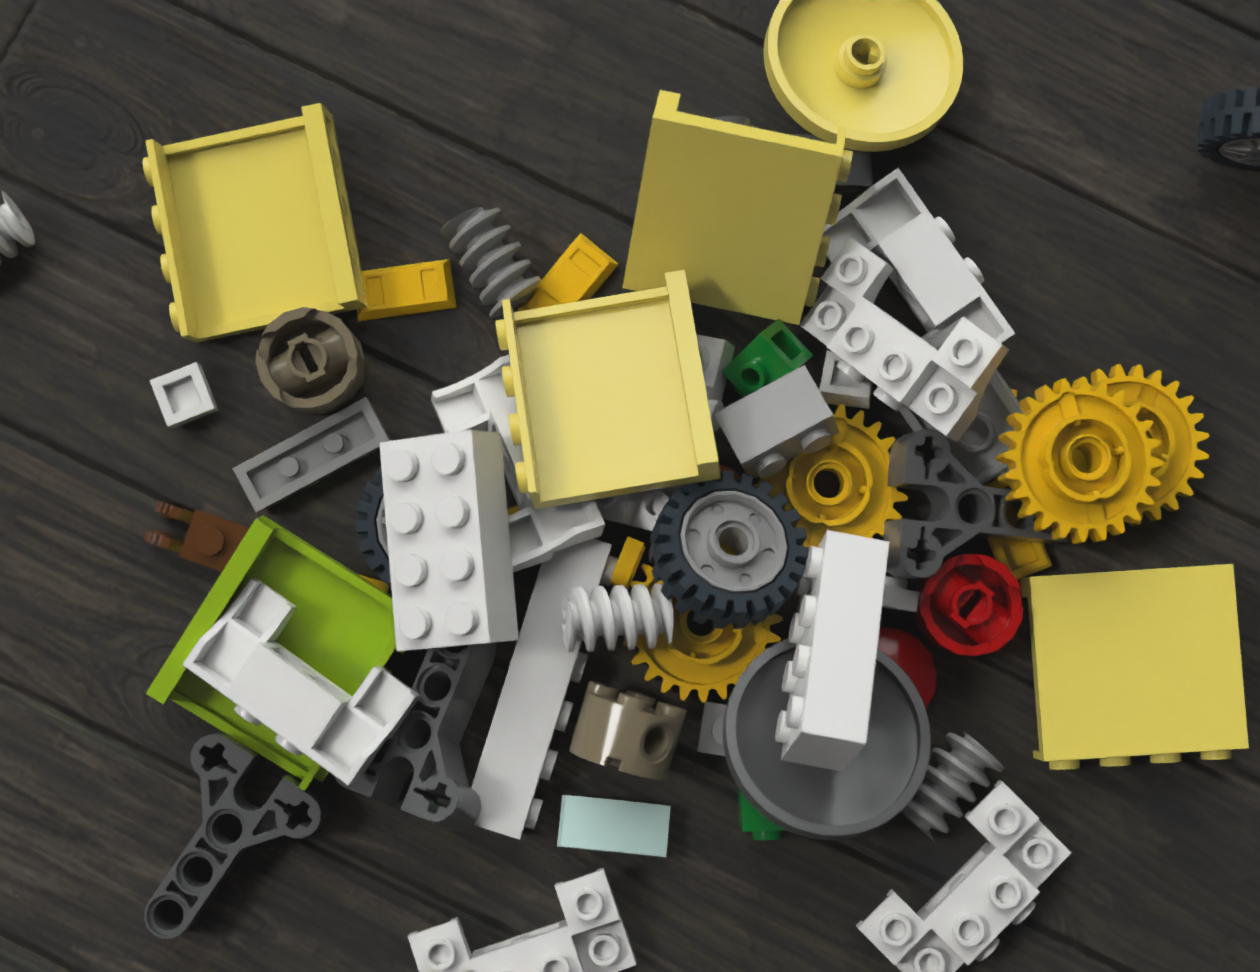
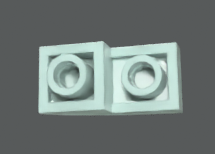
M562 795L557 847L666 857L671 806Z

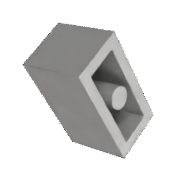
M805 365L714 413L746 474L754 476L753 479L758 476L765 478L778 473L785 467L786 461L804 451L805 453H814L821 450L831 442L832 436L840 433L830 408Z

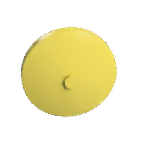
M780 0L772 15L764 41L763 55L767 78L772 91L784 110L805 130L831 144H835L838 128H846L844 148L868 152L887 151L904 147L921 139L943 119L958 93L962 80L963 53L960 39L949 15L937 0Z

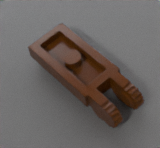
M157 500L154 508L155 512L171 520L178 519L190 523L184 542L171 538L169 534L158 530H146L143 541L180 553L178 557L222 572L250 527L195 509V512Z

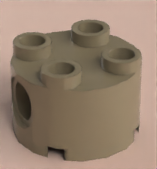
M307 307L287 311L269 323L261 336L263 339L260 342L259 350L257 349L255 360L260 381L274 398L302 414L321 415L339 410L354 398L365 382L366 360L360 341L339 318L330 313Z
M589 681L569 751L578 757L602 766L610 764L619 767L618 771L649 779L665 780L668 770H670L687 710L663 702H658L656 708H653L656 698L627 690L626 693L619 692L617 697V688Z

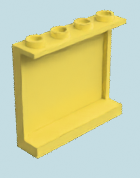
M660 90L652 118L622 288L642 291L666 287V272L685 269L691 303L772 320L780 319L782 322L799 325L804 306L814 307L820 278L812 276L814 266L824 267L830 237L822 236L825 224L833 226L836 224L841 195L834 194L837 181L847 182L851 167L853 151L844 150L846 128H838L835 144L678 112L681 94Z
M322 103L301 107L303 116L162 146L154 139L145 140L148 157L143 158V170L148 184L154 187L157 205L152 206V219L157 233L163 235L166 251L160 257L161 269L166 282L172 284L175 301L170 303L169 313L172 325L176 332H180L181 337L198 343L265 329L269 323L282 313L301 307L315 308L330 314L367 307L361 264L333 116Z
M685 269L666 272V287L518 312H513L510 299L502 300L504 319L496 320V331L500 350H509L511 366L502 367V375L507 398L515 396L517 413L509 414V426L513 445L522 444L524 462L515 463L516 477L520 494L529 493L535 509L720 479L719 462Z
M1233 564L1020 578L1021 598H1028L1039 750H1033V758L1044 762L1049 761V769L1067 770L1080 768V759L1099 758L1100 766L1110 767L1131 765L1130 756L1150 755V763H1175L1182 761L1181 753L1200 752L1202 760H1222L1232 758V749L1249 748Z

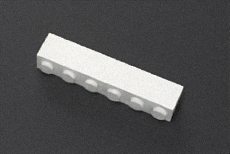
M590 539L555 551L552 560L541 564L519 634V640H517L471 787L478 794L481 803L479 817L473 824L475 826L519 840L523 834L524 827L532 830L535 828L543 800L534 798L540 778L550 780L558 751L549 749L555 729L565 732L573 706L572 702L564 700L570 681L580 683L588 658V654L579 652L583 641L582 637H577L573 652L566 651L561 620L563 597L566 595L567 599H569L573 587H583L588 599L594 586L602 584L610 587V579L618 561L617 557L609 555L612 544Z

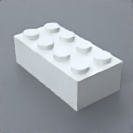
M471 429L380 442L396 650L407 651L519 640L501 433Z
M827 530L819 546H811L809 549L806 565H804L806 566L804 574L795 589L796 595L803 596L800 612H794L789 630V642L796 644L793 661H787L782 681V691L790 693L787 711H780L775 734V741L783 743L781 760L843 772L866 745L889 550L888 541Z

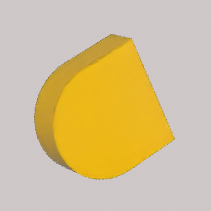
M627 536L610 579L611 585H624L625 588L629 589L646 548L643 542Z

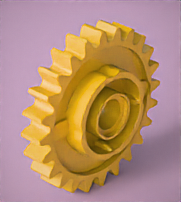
M1117 364L1111 367L1109 378L1101 369L1092 372V385L1089 384V388L1091 389L1094 384L1104 380L1107 381V394L1109 396L1121 389L1126 391L1123 402L1125 407L1140 403L1142 406L1136 416L1137 420L1140 422L1153 420L1154 424L1147 430L1146 436L1149 439H1159L1162 443L1151 450V456L1164 461V465L1151 469V475L1161 482V486L1146 489V493L1154 503L1144 508L1136 507L1141 520L1130 524L1133 526L1141 524L1143 512L1151 521L1161 519L1160 506L1169 512L1178 510L1179 505L1175 495L1190 497L1194 494L1191 487L1187 484V480H1198L1204 476L1194 466V463L1209 458V454L1197 448V443L1209 438V433L1195 430V424L1204 415L1203 413L1190 414L1187 411L1188 406L1194 399L1192 395L1181 399L1177 398L1176 392L1180 382L1176 380L1166 386H1162V371L1160 370L1151 373L1145 379L1142 365L1132 367L1128 376H1126L1121 364ZM1074 448L1072 462L1077 470L1084 473L1087 468V459L1080 450Z
M1086 377L1075 380L1072 387L1066 378H1063L1053 383V391L1047 385L1036 389V400L1028 396L1018 402L1023 414L1015 412L1007 416L1006 420L1013 427L1014 431L1002 433L998 437L1001 442L1009 446V451L995 456V460L1005 463L1009 467L1007 472L998 477V481L1011 482L1013 484L1012 491L1005 497L1006 501L1017 499L1022 501L1023 505L1017 516L1023 518L1034 514L1036 519L1033 530L1035 532L1052 526V540L1064 539L1070 533L1072 543L1079 544L1085 542L1088 535L1093 542L1106 540L1107 531L1113 536L1125 532L1123 521L1131 524L1141 520L1136 507L1144 508L1153 505L1154 501L1146 493V489L1161 486V482L1151 475V469L1164 465V461L1152 457L1151 450L1162 443L1159 439H1149L1146 436L1147 430L1154 424L1153 420L1138 421L1136 416L1142 405L1137 403L1125 407L1123 402L1126 391L1121 389L1109 396L1107 394V381H1100L1090 389ZM1074 448L1080 450L1087 459V468L1084 473L1077 470L1072 462Z
M840 404L833 415L840 433L832 436V440L827 446L814 453H805L804 451L786 461L785 467L778 473L765 478L758 476V483L753 485L758 487L764 480L772 485L768 493L770 496L775 498L779 493H782L789 500L784 509L787 512L796 509L799 514L800 520L796 528L805 527L807 539L802 546L808 547V552L811 546H819L827 530L872 538L876 534L883 538L885 521L902 518L894 510L893 504L908 500V496L897 491L896 487L887 486L890 457L888 449L896 439L893 436L880 440L877 434L882 423L878 421L868 428L863 425L864 411L862 410L852 419H848L844 404ZM830 471L837 476L840 489L835 497L825 498L816 492L814 478L818 472Z
M643 564L641 568L647 577L646 581L632 580L630 586L633 588L635 584H644L650 594L654 584L664 583L662 580L655 582L652 574L653 567ZM673 596L671 597L673 606V636L671 644L667 643L664 634H659L655 649H649L644 634L638 635L636 646L639 648V652L631 662L633 665L644 662L648 663L649 668L644 679L649 681L658 675L663 678L661 684L662 693H666L673 685H678L681 700L685 701L690 691L695 689L701 702L705 703L709 690L715 689L724 700L727 699V685L730 683L736 685L747 666L766 650L765 645L781 641L778 635L770 631V626L783 621V617L777 614L769 615L763 622L753 625L751 621L745 628L734 629L733 624L729 623L725 629L713 628L710 633L698 636L693 634L687 626V615L690 609L684 614L674 608L678 600Z

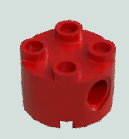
M961 554L943 559L939 570L930 577L920 578L914 591L920 592L917 612H912L918 629L930 644L947 653L979 656L998 651L1014 637L1022 621L1023 607H1021L1022 599L1020 595L1022 592L1018 580L1004 564L987 555Z

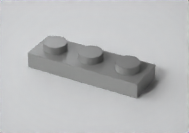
M365 397L232 469L255 512L260 514L380 449V442L391 440L369 399Z

